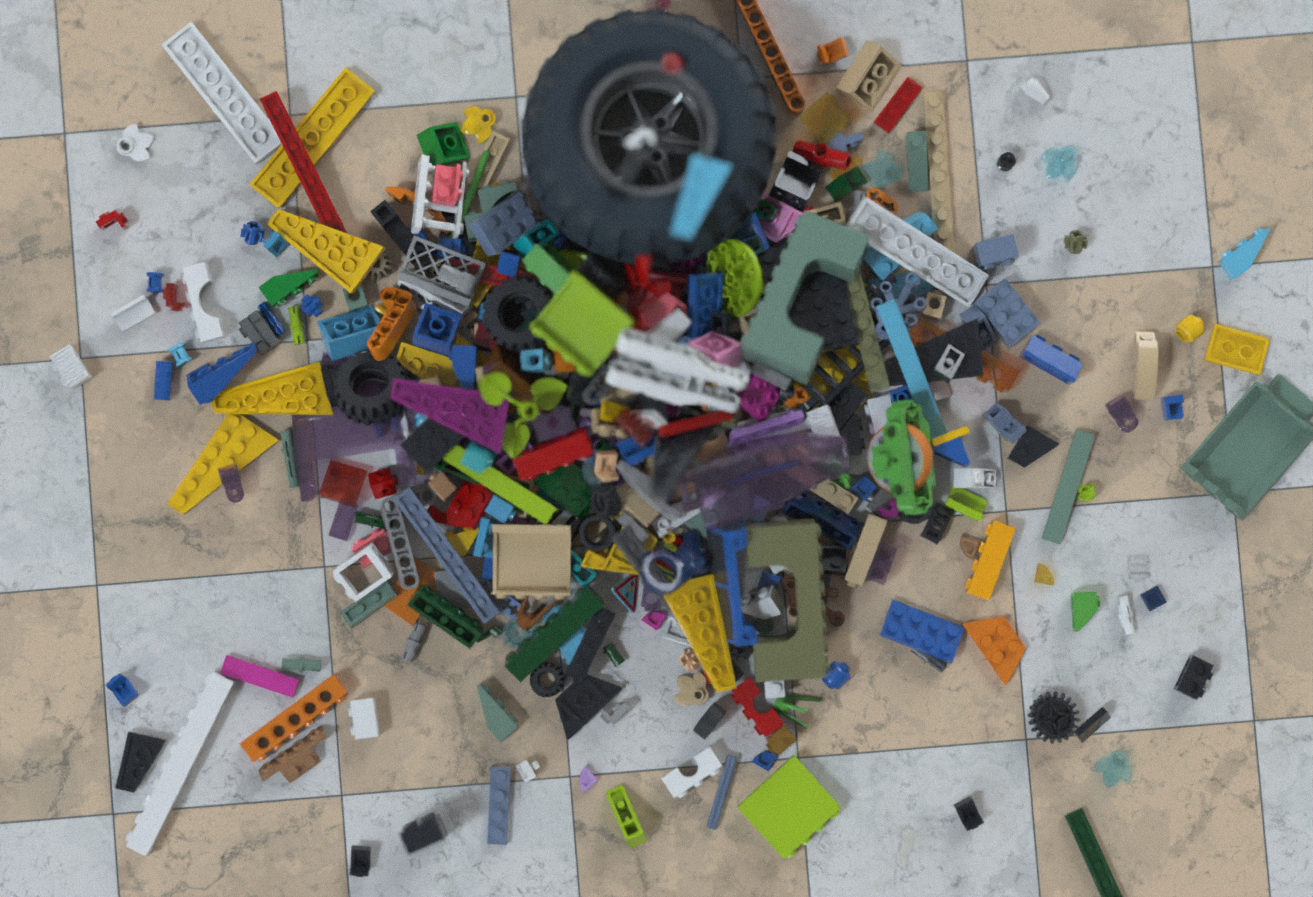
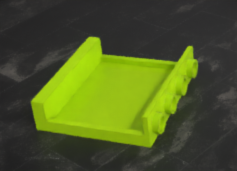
M572 271L568 276V281L534 323H530L529 326L533 328L532 332L537 337H543L548 341L546 344L551 349L560 351L562 353L561 357L566 362L574 363L577 366L576 370L580 374L591 376L616 347L621 331L631 329L636 320L580 272Z
M792 755L737 805V808L783 859L786 857L792 858L798 852L796 850L797 847L801 844L805 846L812 839L810 836L815 831L819 833L825 828V822L829 818L833 820L841 813L839 811L841 806L795 755Z

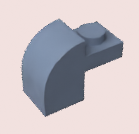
M839 123L820 129L823 143L828 148L848 153L847 147L850 149L861 146L860 143L864 140L862 132L843 138Z
M998 402L983 414L990 425L1007 442L1014 443L1027 431Z

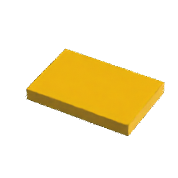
M1214 323L1204 361L1260 376L1270 338Z

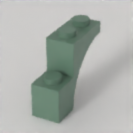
M506 181L500 183V186L492 187V185H487L478 190L482 212L473 211L464 216L469 243L478 240L468 224L509 196L517 193L516 183Z

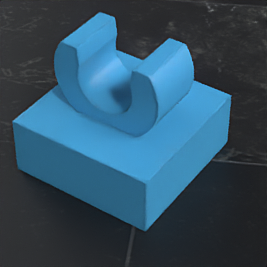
M276 231L274 233L270 232L271 237L267 241L263 240V246L274 256L278 257L289 242Z

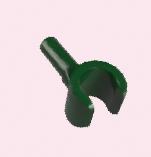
M495 625L485 634L481 635L477 642L479 643L491 634L497 638L503 630L498 625Z

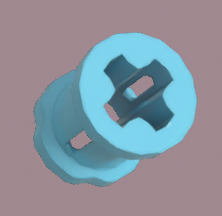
M184 342L168 350L173 354L177 367H181L193 360L192 357L188 356L184 348Z

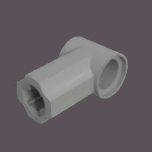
M443 264L437 279L456 287L455 289L470 296L479 280L478 277L465 271H459L447 264Z

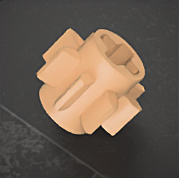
M683 649L684 653L680 655L682 667L687 668V671L700 669L701 663L693 649Z

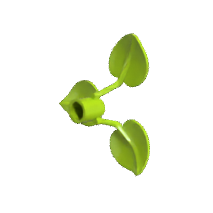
M495 372L480 378V394L487 403L498 406L506 398L519 406L518 412L523 416V418L515 421L514 425L511 423L505 425L502 448L511 458H515L522 452L529 439L528 427L519 423L528 421V419H534L538 415L537 406L543 410H551L556 407L567 388L566 384L553 378L539 379L531 387V392L534 396L532 403L528 401L520 403L506 395L511 389L510 379L506 375Z

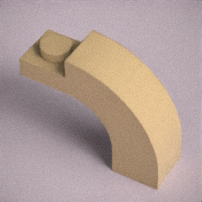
M1135 331L1136 370L1133 382L1134 399L1153 400L1158 374V342L1155 340V332Z

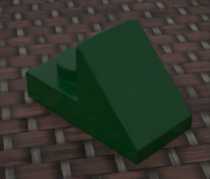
M857 166L844 175L842 174L825 188L836 203L854 192V190L867 184L868 181Z

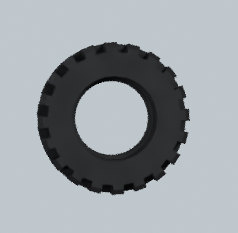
M514 276L511 280L506 278L502 280L501 285L496 284L492 287L494 291L491 294L488 292L486 296L488 299L487 303H483L482 307L485 310L482 314V320L485 321L484 327L489 336L507 350L518 353L525 350H535L534 348L543 347L546 339L537 337L532 332V327L523 332L511 331L504 322V313L507 306L513 300L527 297L536 304L538 318L554 298L552 293L540 282L525 276L523 278Z
M366 350L365 353L357 352L355 353L356 356L346 358V363L342 362L338 367L339 371L335 372L333 389L338 407L349 420L353 418V422L357 424L363 422L364 426H371L372 423H375V425H381L383 421L387 423L392 420V416L397 417L400 414V409L405 407L390 398L393 379L407 381L405 370L401 367V363L394 359L391 354L386 359L377 361L373 358L370 350ZM377 378L388 383L387 388L381 394L374 397H361L354 393L355 388L367 379Z

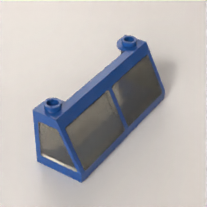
M744 520L705 524L709 563L711 565L710 574H714L727 642L737 646L758 644L755 624L748 623L741 611L735 551H740L747 545Z

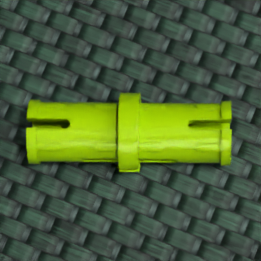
M293 306L287 307L291 323L289 328L292 329L293 345H299L298 337L300 338V344H305L304 322L301 321L300 306H294L295 314Z

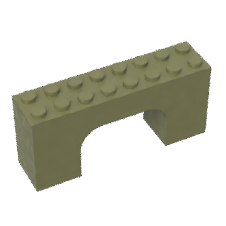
M814 518L745 523L748 567L783 566L794 574L796 623L785 634L757 637L758 644H753L756 682L826 678V672H829V661L827 656H825V653H828V644L826 637L823 638V634H827L825 618L822 619V615H825L826 611L824 600H821V596L824 595V584L822 580L820 581V576H823V566L818 557H822L820 542H817V538H821L819 523H816Z

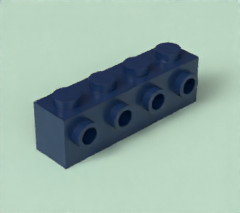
M798 487L795 488L782 512L795 520L814 518L815 522L819 523L822 535L848 549H851L864 524Z

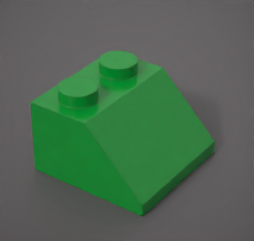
M458 122L432 126L416 135L423 155L429 156V163H432L433 166H436V164L450 166L470 158Z

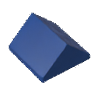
M960 437L932 448V454L962 467L969 466L970 461Z

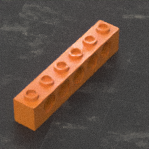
M333 674L242 741L240 745L252 762L257 760L262 762L269 756L268 752L274 749L276 751L284 745L283 741L288 737L293 739L300 733L299 729L305 725L307 728L316 722L314 719L316 716L327 714L331 710L330 706L336 702L339 705L347 699L345 695L349 692L336 674ZM324 691H328L331 694L329 702H325L322 699ZM308 703H313L316 706L314 713H309L306 710ZM293 714H297L300 717L298 725H294L291 722ZM277 726L284 728L285 733L283 736H278L275 733ZM262 737L267 738L269 741L267 748H263L260 745Z

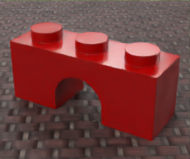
M750 676L738 684L737 688L731 689L733 694L730 696L737 705L741 703L744 707L742 712L748 721L752 718L756 725L753 727L759 736L763 734L767 737L784 724L773 708L763 713L757 712L754 709L753 700L761 691Z

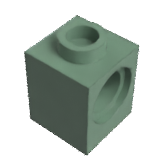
M362 284L356 290L360 292V298L356 301L351 300L350 292L345 288L342 289L350 312L369 307Z

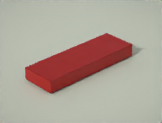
M907 76L873 123L889 134L923 87Z

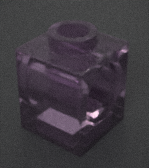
M643 585L641 607H645L644 611L656 612V609H660L661 602L657 598L656 603L649 604L646 601V596L648 593L653 592Z

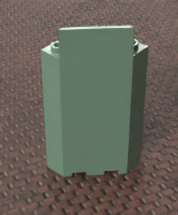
M1277 374L1269 385L1266 383L1262 385L1255 381L1181 468L1189 478L1199 483L1212 498L1220 501L1227 511L1243 521L1313 440V423L1309 421L1313 417V402L1280 374Z

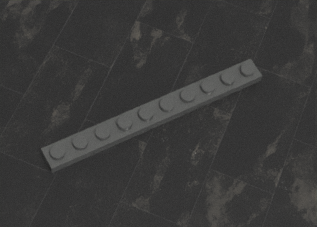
M624 526L611 540L640 575V564L645 558L642 554L646 553L647 550L631 530ZM654 560L651 561L649 571L652 577L663 584L671 583ZM654 593L676 620L664 596ZM731 658L735 681H737L744 673Z

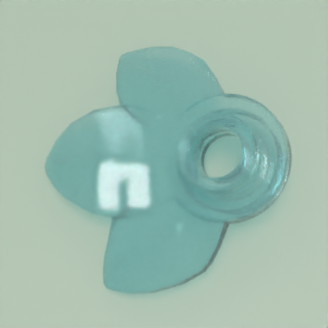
M1063 147L1060 150L1050 148L1041 155L1040 159L1048 163L1046 168V177L1048 179H1055L1063 175L1069 181L1075 175L1076 167L1074 162L1076 160V153L1071 147ZM1063 154H1069L1070 158L1065 160Z
M878 150L876 161L863 165L865 173L872 178L870 187L883 188L887 183H894L900 178V169L894 165L892 156L884 151ZM888 171H893V172H894V176H893V177H889V176L887 175V172H888Z
M1114 751L1110 756L1101 757L1094 766V771L1103 773V781L1106 787L1115 785L1119 780L1129 784L1132 778V770L1128 766V756L1122 751ZM1121 757V763L1116 764L1115 758Z

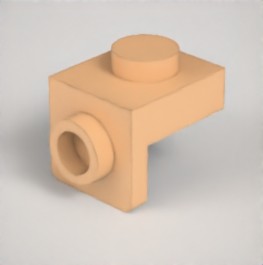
M615 450L598 451L596 454L594 473L600 481L611 482L619 478L615 471L618 455Z

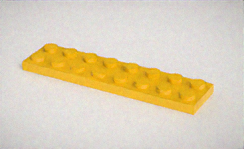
M346 67L296 126L299 137L314 167L376 92ZM281 145L249 185L280 209L301 182Z

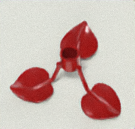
M638 255L635 258V271L640 282L635 281V271L627 263L623 264V277L627 282L625 290L629 295L635 293V285H641L642 288H646L648 285L649 293L654 295L637 305L634 309L635 311H631L630 314L636 320L631 329L645 334L644 316L639 309L651 301L660 298V294L670 293L671 283L668 277L648 279L652 256Z

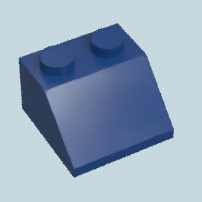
M425 303L413 333L412 345L449 357V351L453 348L462 314Z

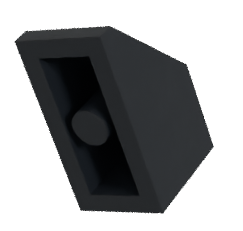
M714 310L709 311L711 331L741 343L740 325L727 313Z

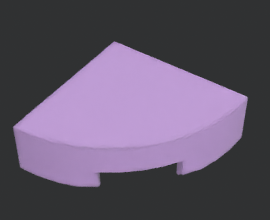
M587 766L582 769L579 777L583 793L598 781Z

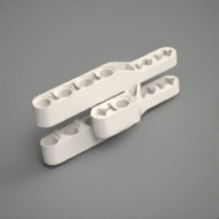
M630 329L621 331L616 345L618 351L631 355L632 358L637 357L650 361L651 366L658 371L621 360H613L606 376V381L610 385L636 393L643 392L647 396L677 405L701 403L728 412L738 410L741 400L737 395L705 386L703 383L706 379L736 389H744L749 380V376L745 372L713 363L700 351L691 347Z

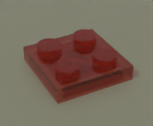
M330 460L319 497L356 508L367 470Z

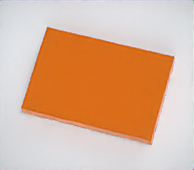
M416 557L413 559L419 578L418 585L411 590H406L401 587L398 579L393 586L398 596L384 605L412 626L418 620L420 614L407 606L418 586L421 583L424 586L428 585L435 591L434 593H437L434 575L436 571ZM406 576L404 582L406 585L412 586L414 579L412 576Z

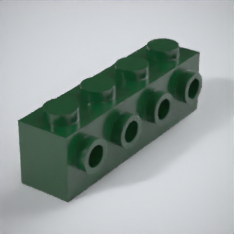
M421 583L410 597L407 606L471 649L482 634L484 627L481 622L475 618H470L460 607L456 608L450 604L446 597H440L434 593L435 591L430 586H424Z

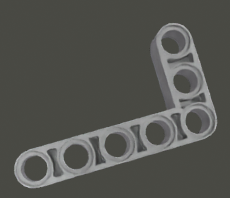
M426 487L413 491L424 507L431 505L436 499V493L432 488ZM429 492L431 494V501H424L422 493ZM398 495L385 498L381 502L380 510L400 585L406 590H411L418 585L419 578L401 514L403 511L394 500ZM385 502H392L394 510L387 511L385 509ZM391 520L398 521V530L390 528L389 523ZM398 538L404 541L402 549L397 548L394 544ZM401 557H406L409 560L408 567L400 565L399 560ZM406 576L413 577L414 584L412 586L405 584L404 579Z

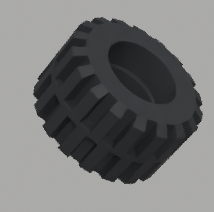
M589 254L576 270L612 301L627 286V282L620 271L609 261L595 254Z

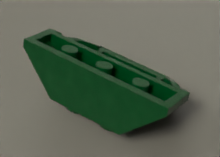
M575 463L565 467L563 465L558 466L556 470L545 474V472L540 473L534 479L547 495L577 518L583 520L591 513H597L593 511L594 507L590 504L592 501L589 500L591 496L589 493L592 491L591 488L600 483Z

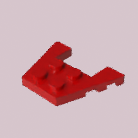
M464 480L445 513L432 505L429 506L427 511L439 525L476 530L482 517L486 514L485 510L494 495L483 484L477 485Z

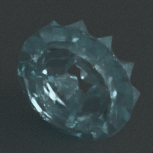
M596 455L587 458L582 467L584 479L593 486L604 483L599 480L596 474L592 475L594 473Z
M511 619L505 624L502 635L508 646L518 649L523 639L526 637L529 639L533 635V629L530 628L526 632L521 628V633L526 637L519 636L514 641L515 634L510 629L517 630L519 626L515 623L517 619Z

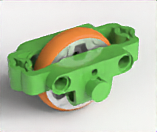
M913 400L894 401L886 411L887 424L874 434L869 443L867 452L869 470L878 485L891 492L892 496L897 499L899 511H904L906 515L925 514L933 504L932 491L936 486L929 423L923 417L920 404H916Z

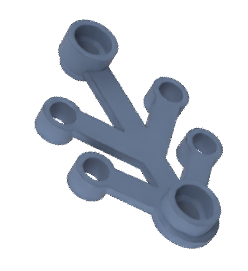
M910 272L905 276V286L896 301L901 315L916 310L922 311L926 308L924 298H917L914 303L903 306L911 290L918 288L920 285V277L915 272ZM915 277L916 280L914 282H910L909 278ZM888 281L882 282L880 289L885 296L886 302L894 300L891 292V283ZM885 285L890 287L888 290H883ZM874 298L871 301V306L875 310L879 321L876 326V334L879 338L886 340L889 339L888 334L882 331L884 324L877 307L874 306L875 302H880L881 304L883 302L880 298ZM923 302L924 305L922 307H918L917 303ZM913 314L908 315L903 320L906 327H915L918 322L917 317ZM914 318L915 322L911 324L908 323V320Z

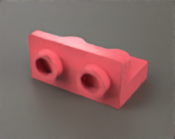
M436 164L431 203L454 207L457 200L460 201L462 189H459V183H462L464 175L460 164H457L456 167Z
M380 528L370 532L369 538L364 540L362 537L353 543L354 547L351 548L355 554L367 544L373 542L383 556L391 553L386 529L380 530ZM366 554L358 559L363 568L373 564Z

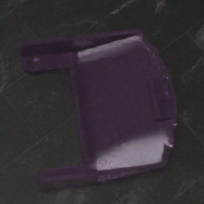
M364 380L355 388L354 393L361 397H374L381 394L388 384ZM338 406L332 407L334 415H292L294 455L302 502H309L317 494L313 461L395 449L400 482L406 486H419L416 462L400 446L410 435L409 432H411L408 407L405 406L404 409H400V414L397 417L392 416L391 421L387 423L383 421L381 425L372 423L371 426H364L363 422L360 424L354 423L353 418L349 420L340 411Z

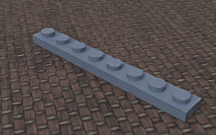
M409 487L394 498L396 503L485 624L500 613L499 609L413 490Z

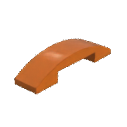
M386 187V193L402 205H404L407 199L414 203L415 192L400 187ZM425 210L434 216L432 220L446 222L440 211ZM440 229L448 236L451 234L449 230Z

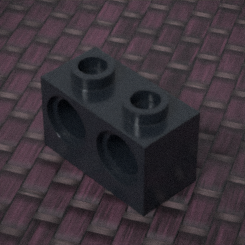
M1189 655L1173 690L1198 700L1205 693L1206 687L1204 685L1206 681L1210 680L1213 676L1214 670L1212 668L1214 665L1194 655ZM1198 664H1201L1204 668L1203 673L1200 675L1195 672V667ZM1191 681L1195 684L1193 692L1187 690V684Z

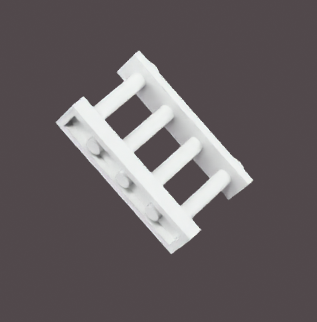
M421 156L418 161L411 233L419 234L421 228L431 227L453 231L452 239H457L459 234L462 235L464 223H461L464 188L465 181H468L469 170L466 169L467 162H463L461 165V171L464 172L462 183H459V189H462L460 201L457 200L456 206L453 207L431 203V201L425 199V193L433 191V184L427 181V174L434 173L435 166L429 163V156ZM426 209L455 213L454 223L426 219L423 216V212Z

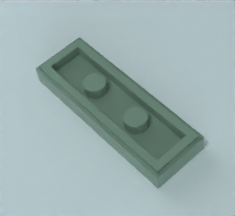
M386 580L340 613L349 627L354 628L397 597L398 594L390 581Z

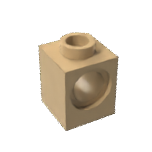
M937 290L927 292L925 296L926 308L922 310L921 316L940 320L947 296H943V292ZM931 299L938 301L939 307L937 309H932L929 306Z

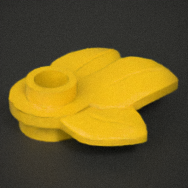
M476 106L468 107L463 111L468 119L462 124L461 133L467 135L475 134L478 144L484 143L492 134L491 127L496 122V115L490 109L481 110ZM484 115L489 116V120L487 122L483 121Z

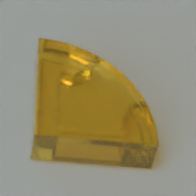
M1037 563L1034 582L1054 586V578L1051 571L1046 566Z

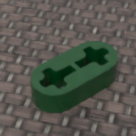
M762 199L757 204L759 205L758 209L755 208L753 213L756 212L758 217L767 221L775 220L779 213L777 206ZM764 208L772 211V213L767 214L766 212H763Z

